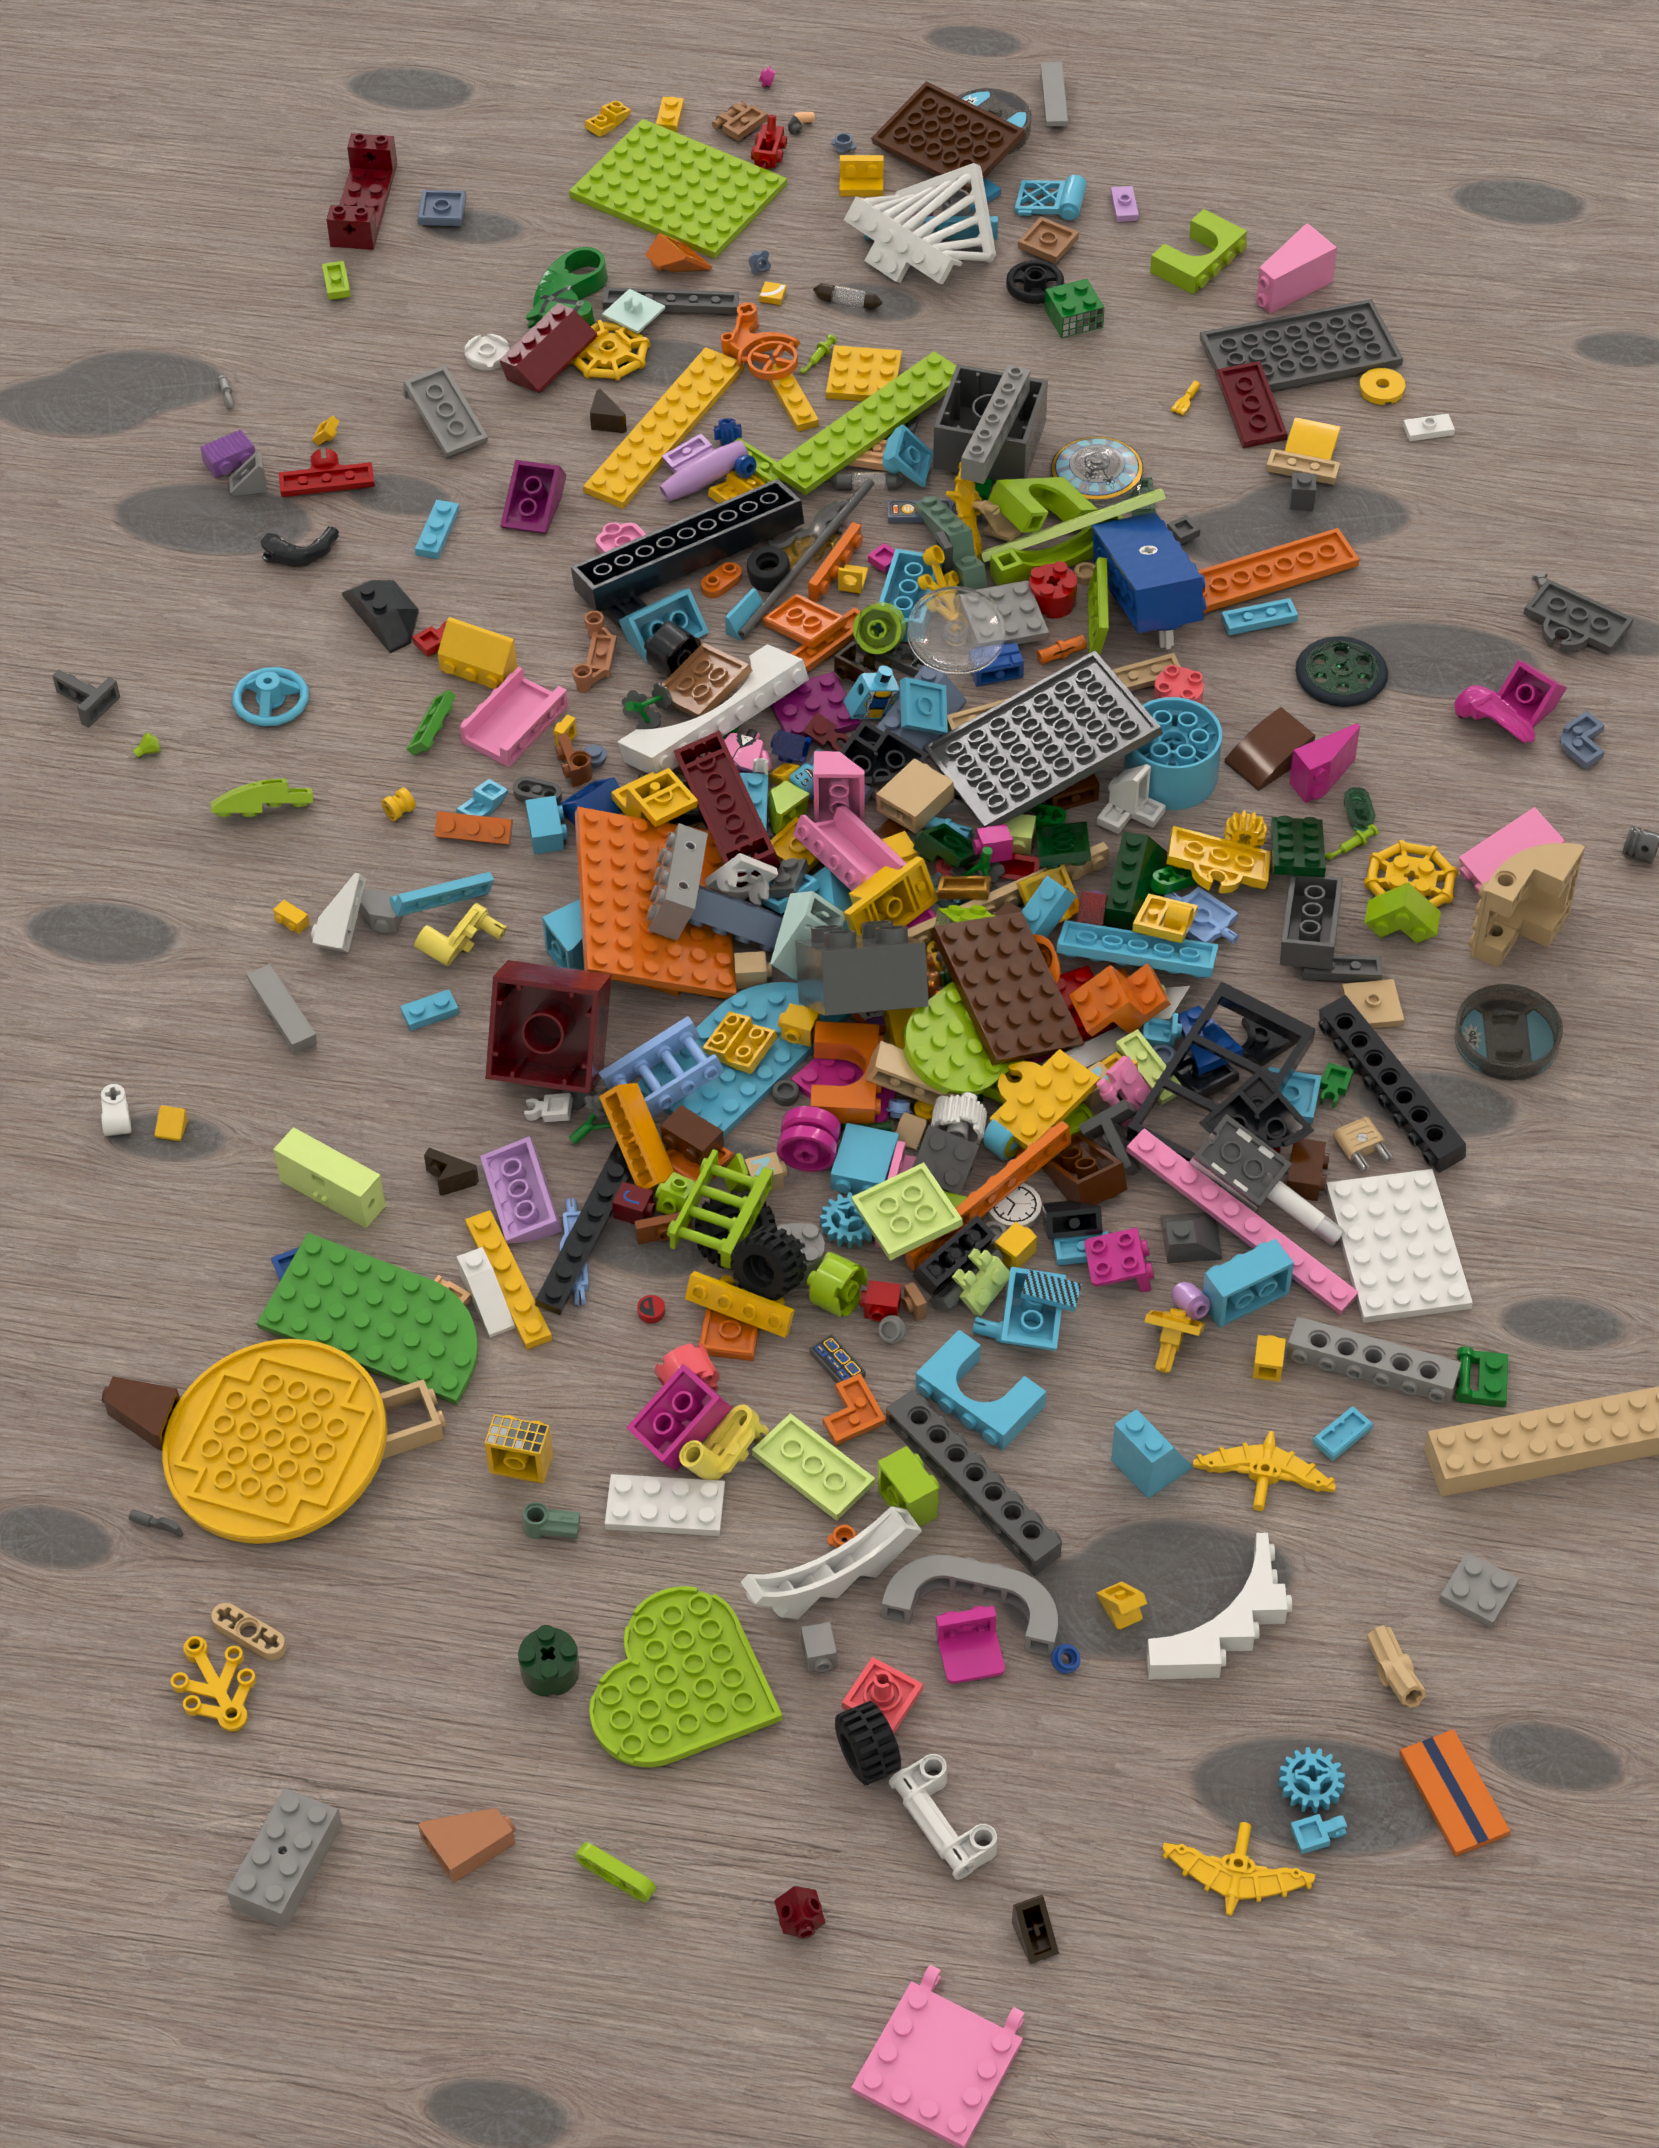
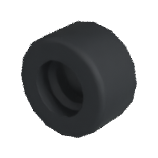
M776 546L760 547L753 551L747 559L746 566L750 583L755 589L762 592H772L791 570L787 553ZM768 567H774V568H775V569L770 570V571H763V569L768 568Z

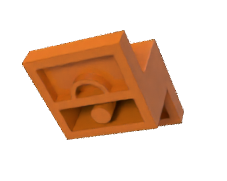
M1148 963L1128 978H1125L1110 965L1069 995L1087 1033L1092 1037L1112 1022H1115L1125 1032L1130 1034L1171 1005L1158 977Z

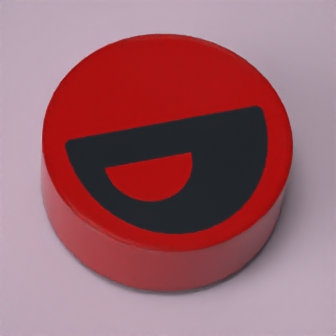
M647 1295L641 1298L637 1305L639 1318L646 1323H656L662 1320L665 1315L664 1301L656 1295Z

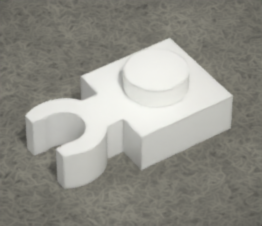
M570 1093L544 1095V1101L534 1098L527 1099L528 1109L533 1110L524 1111V1115L528 1121H534L540 1117L543 1118L544 1122L568 1121L571 1116L573 1098Z

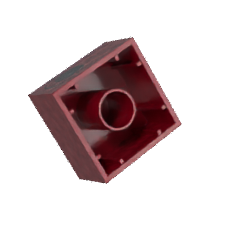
M507 960L493 976L485 1079L590 1094L601 1079L598 1072L604 1069L612 974Z

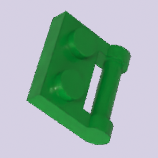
M1467 1346L1458 1348L1457 1359L1461 1362L1459 1370V1387L1455 1391V1399L1462 1403L1506 1407L1508 1354L1475 1351ZM1471 1363L1478 1364L1477 1391H1473L1470 1388Z

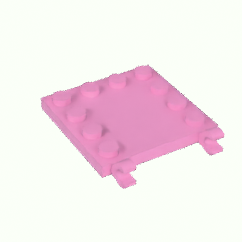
M929 1965L920 1985L912 1981L909 1984L854 2081L851 2092L957 2148H966L1023 2043V2038L1018 2036L1017 2033L1024 2022L1023 2016L1025 2013L1013 2007L1004 2028L934 1993L933 1991L941 1979V1976H939L941 1970Z

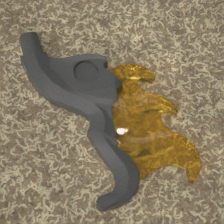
M849 499L841 502L834 501L826 505L815 515L809 528H800L779 541L767 539L765 540L767 545L776 546L786 552L790 568H792ZM842 524L814 556L815 563L823 557L827 547H832V551L838 543L837 535H842Z

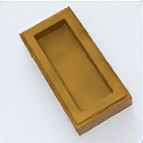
M940 876L937 897L938 899H989L992 886L991 876Z

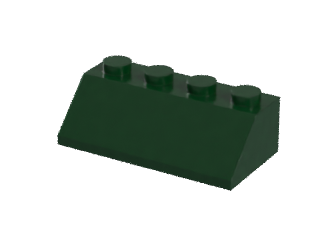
M1123 831L1105 908V927L1132 931L1133 922L1147 895L1164 896L1154 892L1150 887V882L1155 871L1170 866L1166 864L1168 852L1149 835Z

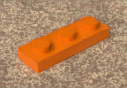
M437 811L434 836L438 838L510 845L513 820Z

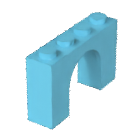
M958 1330L916 1372V1389L923 1397L930 1398L936 1402L945 1413H951L957 1417L966 1428L973 1429L982 1435L988 1444L996 1445L1001 1450H1004L1046 1406V1391L1024 1376L1004 1397L996 1401L978 1402L966 1397L960 1391L958 1383L980 1361L981 1345Z

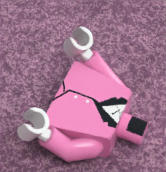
M748 729L745 735L730 733L724 741L739 773H764L767 775L772 769L769 753L764 750V742L759 740L760 734L756 730Z

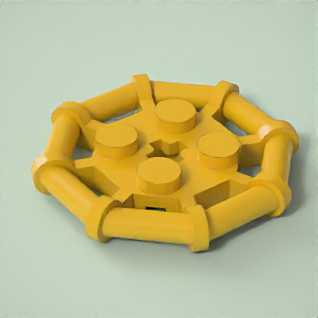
M597 320V323L591 325L598 337L571 362L587 379L595 377L620 381L621 377L637 369L644 368L650 341L640 333L637 334L617 323ZM638 348L637 355L631 353L632 349ZM582 358H587L590 363L587 365ZM627 361L630 362V363H628V364H626V365H624V366L618 368L619 365H621V364H623V363H625V362H627Z
M1398 840L1396 844L1378 853L1373 852L1369 856L1370 863L1367 877L1364 880V886L1366 889L1371 890L1375 896L1385 893L1383 888L1387 891L1388 888L1392 890L1408 883L1407 877H1413L1415 879L1409 883L1424 897H1434L1429 901L1436 908L1453 901L1455 880L1459 872L1456 867L1452 866L1438 851V847L1434 845L1431 847ZM1407 853L1422 855L1425 857L1423 859L1407 856ZM1399 854V856L1394 858V861H1386L1387 859ZM1433 860L1442 871H1436L1431 861ZM1379 869L1386 872L1385 878L1377 877ZM1437 881H1445L1442 890L1436 887Z

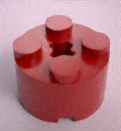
M1062 561L1033 568L1029 578V587L1035 596L1041 613L1046 614L1047 618L1056 619L1067 616L1072 612V608L1076 605L1078 580L1076 574Z

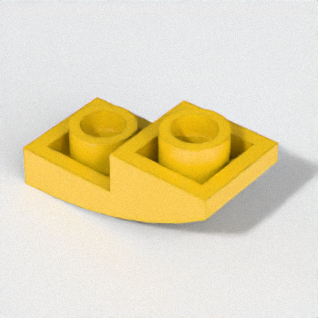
M612 101L601 106L600 115L585 120L584 128L599 137L606 135L631 114V109L619 101Z

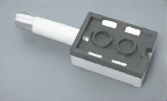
M1226 1114L1209 1135V1138L1213 1141L1210 1142L1206 1139L1189 1163L1255 1212L1267 1197L1330 1246H1333L1344 1233V1229L1280 1181L1292 1163Z

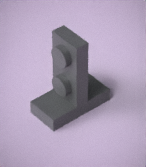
M57 670L52 675L56 692L80 704L77 707L82 725L88 728L120 698L117 681L110 677L96 689L93 685L86 684L72 674H67L61 670Z
M1123 1099L1083 1122L1079 1127L1082 1134L1092 1140L1103 1134L1106 1144L1110 1148L1112 1147L1116 1155L1114 1157L1123 1162L1124 1171L1134 1175L1141 1171L1137 1159L1126 1151L1129 1142L1120 1124L1134 1117L1137 1110L1134 1104Z

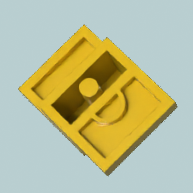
M670 768L657 774L651 772L611 792V799L626 816L648 819L655 827L698 806L696 797Z

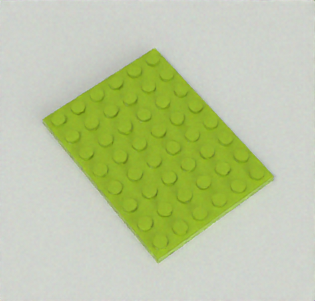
M642 119L569 190V198L658 235V233L671 237L685 243L694 251L716 259L787 186V178Z

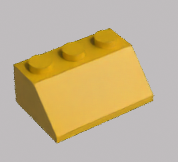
M451 617L447 619L438 650L439 668L441 671L495 689L505 681L510 673L517 669L515 641L513 638Z

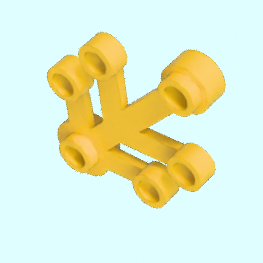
M934 545L925 550L923 560L926 565L932 567L938 585L929 574L918 577V585L922 590L930 589L937 596L926 600L928 611L930 613L938 612L947 621V628L950 633L961 637L969 629V626L958 600L959 594L955 595L959 576L955 571H950L943 576L939 564L945 560L944 553L938 545Z
M198 1636L190 1637L183 1646L185 1657L188 1661L197 1663L208 1684L189 1680L185 1673L178 1672L171 1677L172 1688L177 1693L189 1692L216 1699L220 1707L202 1704L199 1697L190 1695L183 1701L185 1713L189 1716L201 1715L217 1719L219 1725L230 1732L242 1729L248 1718L244 1703L250 1688L256 1684L254 1671L249 1668L240 1670L237 1675L239 1687L232 1702L227 1694L237 1667L244 1660L242 1649L239 1646H230L226 1649V1663L219 1678L207 1657L209 1650L206 1641ZM194 1645H200L197 1649H191ZM234 1653L239 1654L237 1658H229ZM245 1676L252 1677L249 1681H242ZM178 1680L185 1681L182 1685L175 1684ZM197 1703L195 1708H188L189 1704ZM237 1713L234 1718L227 1717L229 1714Z

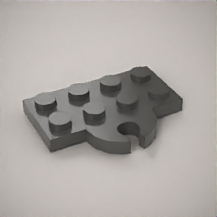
M1549 579L1546 580L1524 609V615L1543 623V638L1549 646L1554 644L1555 637L1557 636L1566 638L1560 644V651L1573 652L1589 644L1610 654L1632 626L1634 620L1631 616Z

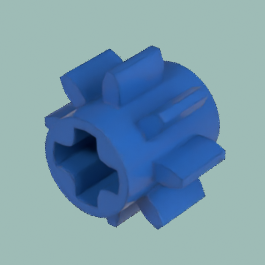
M733 418L720 419L718 425L714 426V439L720 440V445L722 446L742 438L741 424H736V420Z

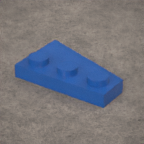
M1200 1006L1178 1014V1023L1182 1024L1181 1034L1183 1039H1185L1202 1013L1203 1009ZM1210 1018L1200 1035L1243 1057V1048L1219 1024ZM1195 1044L1190 1049V1056L1196 1064L1198 1076L1230 1063Z

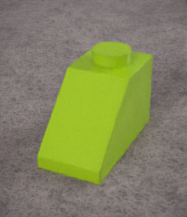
M786 780L777 787H773L768 795V814L773 833L778 834L795 817L799 818L807 812L810 793Z

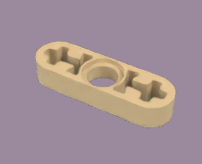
M221 1603L212 1610L211 1618L213 1625L220 1633L269 1661L278 1660L285 1654V1639L279 1631L231 1603ZM230 1614L232 1622L228 1619H224L221 1622V1616L227 1617ZM247 1626H253L257 1631L251 1637H244L241 1635L242 1629ZM266 1642L269 1644L277 1642L278 1647H270L268 1649Z

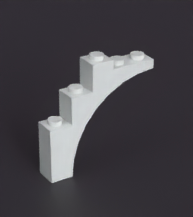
M891 1506L865 1530L826 1555L782 1572L764 1575L748 1574L741 1581V1584L747 1591V1598L753 1604L770 1606L781 1618L798 1620L820 1597L837 1599L859 1576L877 1578L922 1530L907 1509Z
M1256 1533L1252 1572L1243 1590L1228 1608L1213 1620L1194 1630L1170 1637L1148 1639L1146 1652L1148 1680L1220 1678L1221 1667H1226V1651H1253L1254 1639H1259L1260 1624H1285L1287 1613L1292 1612L1291 1595H1286L1285 1584H1278L1277 1570L1271 1567V1561H1275L1274 1544H1269L1268 1533Z

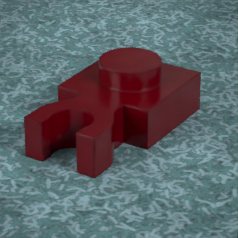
M816 712L802 733L822 748L827 743L833 752H840L842 749L837 746L836 741L840 740L846 743L849 739L843 733H836L837 725Z

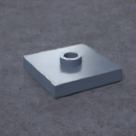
M422 190L418 225L462 226L467 198L466 191Z

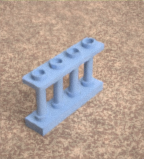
M687 1016L598 1073L608 1090L617 1085L628 1084L641 1075L653 1092L645 1097L644 1100L651 1117H654L663 1110L670 1108L685 1096L692 1094L704 1084L717 1078L724 1072V1069L715 1054L707 1058L695 1041L700 1038V1035L689 1016ZM685 1047L698 1063L686 1072L682 1070L673 1057L675 1053ZM662 1061L665 1062L675 1079L664 1086L660 1085L650 1070Z

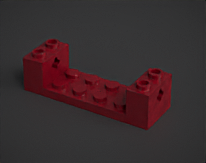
M351 133L347 146L350 170L340 205H330L326 219L330 247L374 250L398 164L394 136Z
M720 730L674 750L689 789H691L692 794L698 800V807L723 863L726 864L739 853L746 856L751 854V858L777 868L778 872L780 862ZM754 870V871L751 873L752 875H754V876H756V877H758L759 875H761V873H759V872L756 871V870ZM741 872L737 875L738 877L745 876L747 873ZM738 882L736 887H744L749 882Z

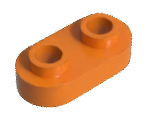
M733 562L720 565L701 580L702 594L707 598H718L742 580L741 567Z

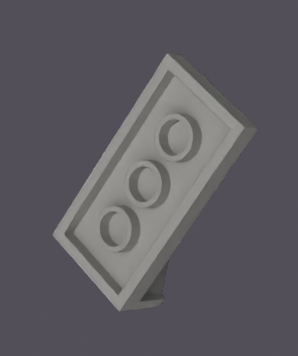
M446 365L404 381V398H408L415 404L446 458L488 441L486 432Z

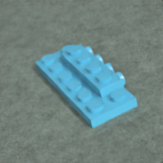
M1065 920L1057 943L1056 953L1067 957H1085L1092 961H1110L1122 966L1129 964L1143 967L1148 963L1153 969L1166 970L1172 974L1185 973L1197 978H1211L1217 957L1218 944L1184 939L1183 943L1171 942L1131 930Z

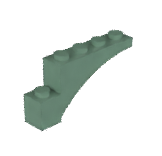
M928 496L923 498L922 501L915 502L916 512L927 524L934 537L937 532L944 531L953 546V571L959 576L957 589L960 592L988 588L985 565L975 556L972 529L937 497Z

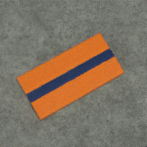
M1454 1729L1400 1749L1399 1755L1455 1857L1510 1835L1511 1831Z

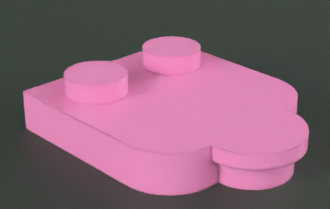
M608 523L603 527L602 533L596 537L597 550L602 554L642 537L646 533L635 523H625L622 525Z

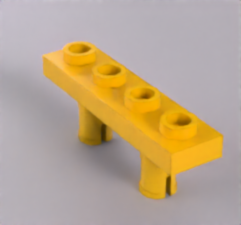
M696 1271L690 1274L685 1295L686 1300L784 1338L789 1334L795 1309L785 1306L783 1297L777 1301H771L735 1287V1281L729 1275H724L717 1280Z

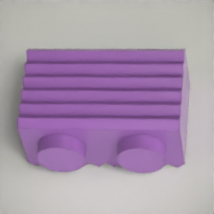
M241 429L238 432L235 431L230 435H226V437L223 436L221 439L218 438V440H214L209 444L206 443L205 446L202 445L200 447L203 463L215 478L227 475L232 470L239 468L256 452L255 446Z

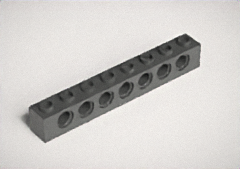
M911 1390L886 1407V1424L914 1453L920 1456L922 1461L1034 1576L1061 1557L1062 1540L1059 1534L1053 1529L1050 1530L1043 1523L1040 1515L1035 1510H1030L1024 1504L1019 1493L1014 1490L1011 1491L1005 1485L1003 1478L998 1472L991 1471L983 1457L977 1452L974 1453L967 1446L965 1439L960 1434H955L949 1428L945 1418L941 1415L937 1416L931 1410L928 1401L924 1397H919ZM916 1422H921V1423H924V1424L917 1425V1424H915V1423H916ZM989 1498H997L998 1500L992 1501ZM1008 1517H1015V1518H1017V1519H1016V1520H1009V1519H1007V1518H1008ZM1033 1536L1036 1537V1539L1031 1540L1027 1539L1026 1537Z

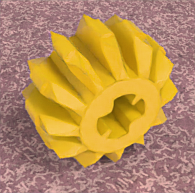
M1244 809L1242 814L1234 812L1232 817L1228 818L1224 829V836L1227 840L1259 848L1266 841L1268 827L1264 823L1263 816L1256 817L1255 811L1248 814Z

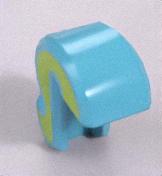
M995 1119L988 1124L984 1133L986 1149L1002 1161L1014 1158L1022 1147L1013 1141V1134Z

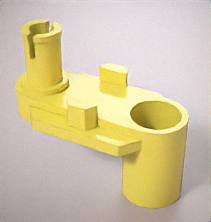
M475 903L449 937L426 925L419 933L414 947L448 967L462 950L467 953L472 950L475 943L471 942L470 939L478 930L482 929L497 940H500L508 926L488 916V909Z
M744 1404L738 1405L720 1421L703 1443L697 1440L687 1442L680 1451V1462L703 1480H719L723 1474L730 1473L738 1461H745L749 1455L747 1450L753 1440L760 1442L764 1438L760 1433L762 1432L767 1436L769 1429L759 1422V1416L753 1409Z

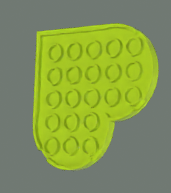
M679 1586L661 1590L646 1598L636 1607L624 1632L626 1660L613 1666L601 1677L599 1685L593 1696H591L589 1707L591 1727L600 1746L615 1759L637 1767L664 1766L783 1721V1715L734 1610L718 1595H710L698 1591L697 1587Z

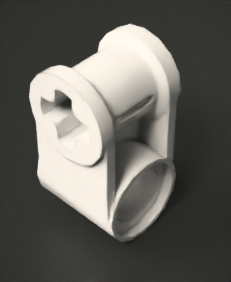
M118 1084L107 1085L101 1091V1119L104 1136L132 1133L124 1088Z

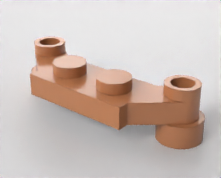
M589 611L584 616L585 627L588 629L591 643L586 664H578L573 668V680L576 682L577 690L581 693L590 691L593 684L604 677H610L617 635H612L604 626V616L599 611Z

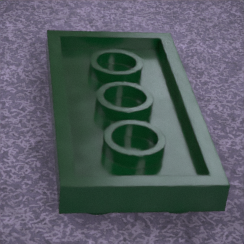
M1285 815L1272 817L1273 874L1325 877L1326 863L1322 819L1305 817L1304 819L1292 818Z
M1087 821L1036 827L1040 867L1045 866L1047 869L1059 868L1061 864L1070 863L1072 866H1081L1091 861Z

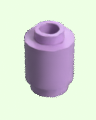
M1181 1282L1172 1290L1173 1303L1179 1309L1186 1311V1316L1191 1317L1192 1320L1202 1318L1209 1311V1298L1194 1284Z

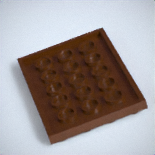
M926 81L871 137L874 145L935 176H940L972 163L981 166L984 180L1026 134L1023 128ZM966 183L961 189L970 193L972 190L971 183Z
M1022 912L937 925L932 928L930 933L992 1066L1055 1054L1059 1049L1067 1052L1085 1044Z

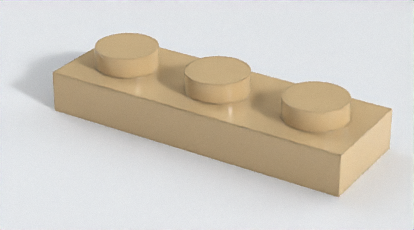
M1272 449L1266 465V471L1292 476L1293 472L1316 474L1317 482L1335 485L1341 462Z

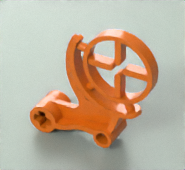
M749 302L740 304L737 307L738 317L734 330L731 333L726 332L721 335L723 354L737 358L738 366H742L743 362H748L751 374L762 380H778L792 374L798 366V356L795 348L799 347L800 340L778 332L753 333L759 328L757 307ZM769 350H775L773 353V361H776V366L784 368L777 371H771V369L773 368L772 360H770V356L761 353ZM786 351L793 356V361L780 358V356ZM758 361L766 364L763 367V369L760 370L757 369L752 364V362Z

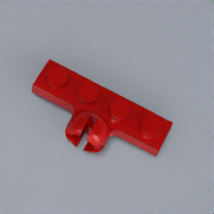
M325 448L326 458H322L321 449H318L310 457L311 467L309 469L278 472L281 497L375 487L372 462L340 465L338 454L335 451Z

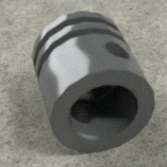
M1632 825L1622 854L1626 855L1629 853L1630 857L1635 855L1636 859L1653 863L1659 847V833L1646 829L1641 831L1642 828L1638 827L1635 829V826Z

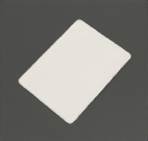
M1190 986L1165 988V993L1171 1005L1153 1018L1170 1019Z

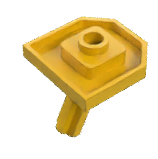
M1170 1308V1312L1150 1310L1146 1314L1144 1322L1163 1327L1160 1337V1350L1155 1364V1369L1161 1373L1171 1372L1184 1332L1199 1336L1204 1331L1205 1323L1192 1320L1191 1317L1186 1316L1187 1312L1176 1308Z

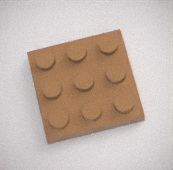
M703 642L661 685L667 687L673 701L671 706L697 718L718 707L753 670L748 663Z

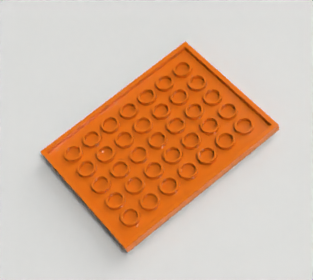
M577 807L575 811L584 971L612 974L611 980L724 999L737 994L731 933L727 932L726 936L711 931L712 926L703 923L702 927H698L688 922L678 940L648 931L650 920L646 919L650 905L653 904V901L650 900L651 891L657 883L653 881V877L657 867L660 866V863L656 862L657 856L661 848H666L665 843L669 832L674 833L678 825L664 823L655 827L648 819ZM697 829L708 833L699 885L707 887L705 878L722 867L724 863L710 831Z

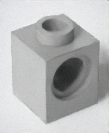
M830 1622L801 1627V1642L808 1672H826L831 1668L837 1667V1651Z

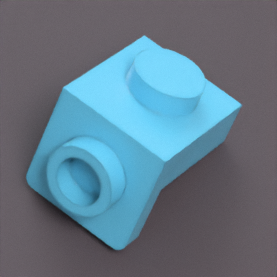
M1173 1013L1171 1020L1152 1018L1142 1025V1035L1151 1046L1165 1044L1173 1048L1175 1039H1180L1182 1024L1178 1023V1013Z

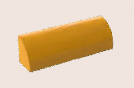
M638 1083L617 1085L600 1095L599 1098L635 1185L656 1191L661 1182L665 1183L674 1169Z

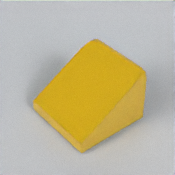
M784 762L768 774V779L777 786L785 780L790 782V775L800 766Z
M161 1105L158 1112L155 1138L181 1141L188 1123L186 1110Z

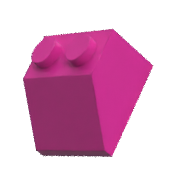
M1518 660L1497 695L1501 696L1502 700H1505L1506 703H1509L1513 710H1516V713L1527 720L1534 728L1555 709L1567 687L1531 664Z

